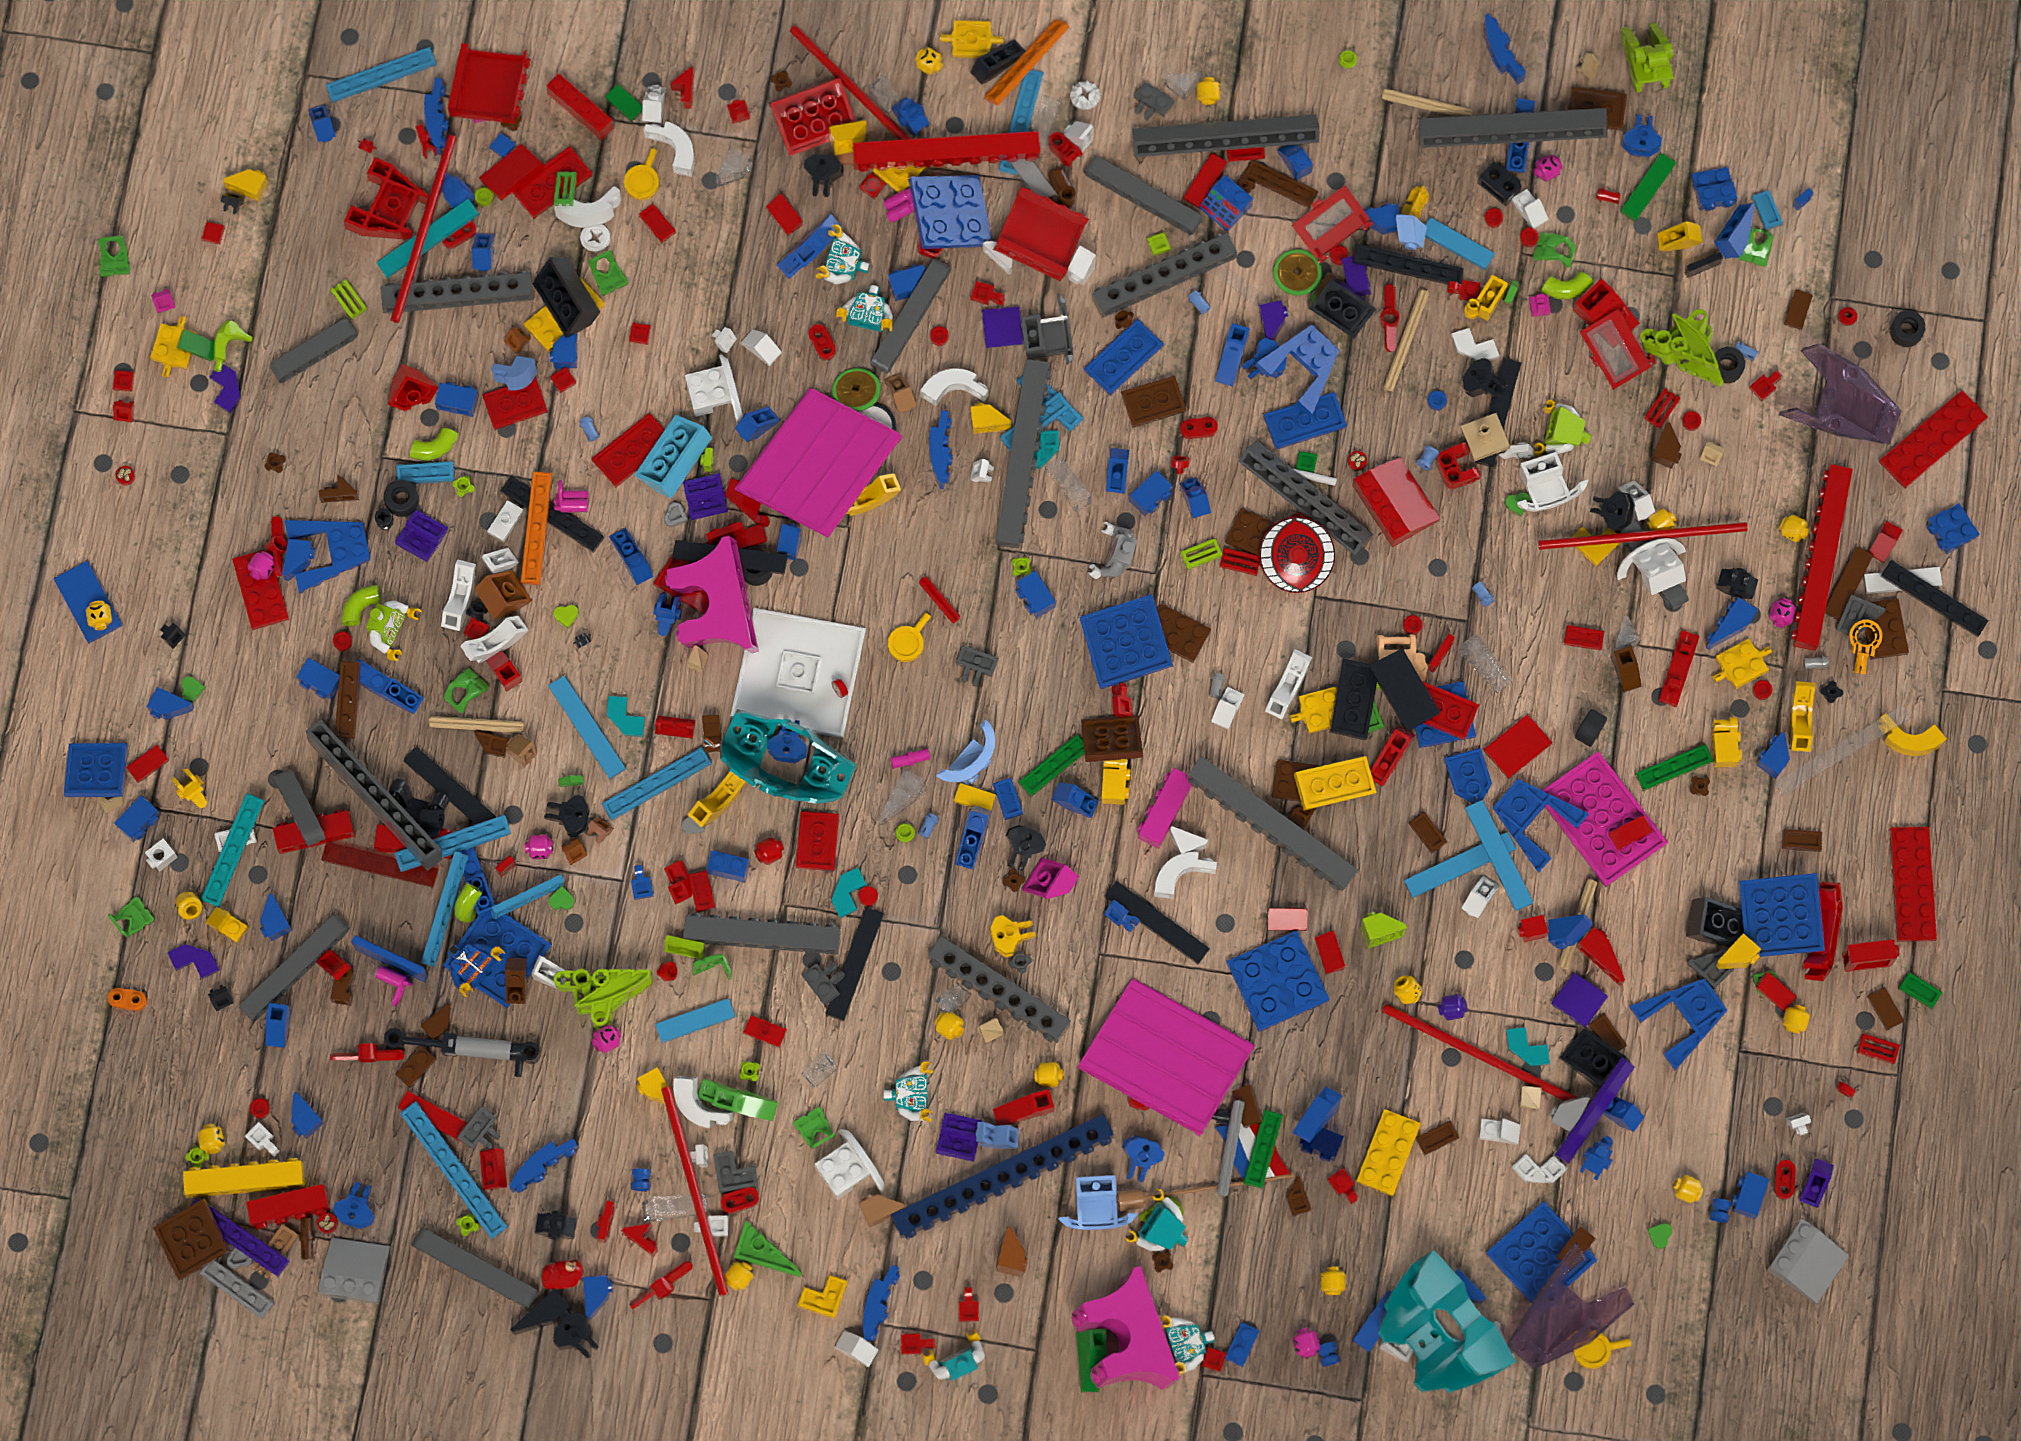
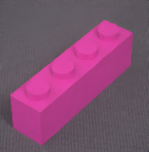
M1173 768L1171 773L1167 772L1163 780L1165 783L1163 789H1158L1155 795L1157 800L1154 806L1150 805L1146 812L1148 818L1145 822L1142 821L1138 827V839L1158 849L1160 848L1192 787L1188 783V779H1186L1188 774Z

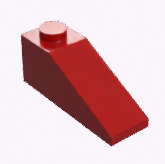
M1400 725L1395 728L1370 770L1375 783L1384 787L1415 738V734L1410 731L1406 732Z
M1594 927L1578 944L1577 949L1621 987L1625 978L1610 941L1607 939L1608 936L1601 929L1597 930Z

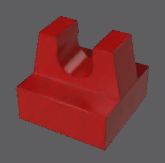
M745 100L732 101V104L727 105L732 124L750 119Z
M114 401L113 419L132 423L134 419V402Z

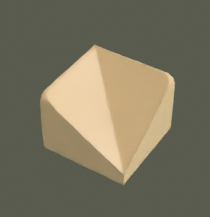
M694 645L687 661L689 668L702 672L708 654Z
M97 797V801L106 813L123 805V797Z
M997 1018L979 1027V1031L986 1043L1003 1035V1029Z
M1522 1086L1519 1108L1539 1110L1542 1088Z

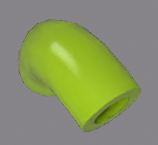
M1578 272L1569 281H1561L1550 276L1541 291L1556 299L1570 300L1585 293L1592 286L1593 280L1583 272Z
M441 428L437 437L432 441L422 442L415 440L411 447L410 458L430 461L442 457L451 450L457 440L458 433L448 428Z
M378 585L360 588L349 596L343 606L342 625H359L363 609L368 605L380 603Z
M470 883L464 885L454 907L455 916L464 923L472 922L475 919V905L482 895V892Z

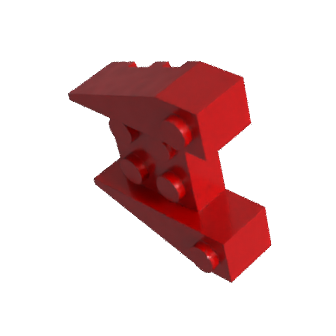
M374 157L367 171L368 181L381 187L369 212L351 205L344 219L345 229L361 236L409 240L413 237V232L406 228L417 202L426 205L429 195L414 185L394 165Z

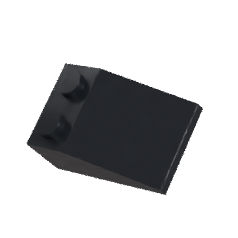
M1329 272L1307 300L1308 308L1352 338L1357 336L1376 310L1372 304Z
M1708 897L1692 899L1686 937L1705 943L1731 947L1744 934L1742 909Z
M1585 1028L1560 1056L1564 1063L1599 1090L1621 1058L1631 1063L1625 1055Z

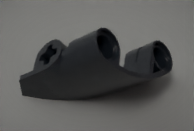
M394 779L389 787V794L431 839L439 836L445 821L444 812L449 803L448 796L444 793L436 792L433 794L430 802L419 800L412 796L408 784L404 780Z

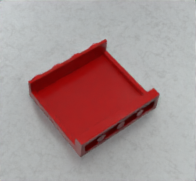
M461 43L448 103L450 117L516 124V119L521 114L520 101L524 99L523 86L527 84L528 79L526 71L531 66V58H528L527 50H524L523 56L470 50L469 44Z
M1021 187L993 250L1061 282L1066 275L1067 267L1089 219L1082 213L1073 212L1065 205L1054 203L1048 197L1034 193L1029 188Z

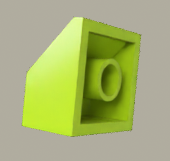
M1375 912L1366 914L1360 925V930L1368 949L1402 938L1407 930L1406 924L1383 913L1376 914Z

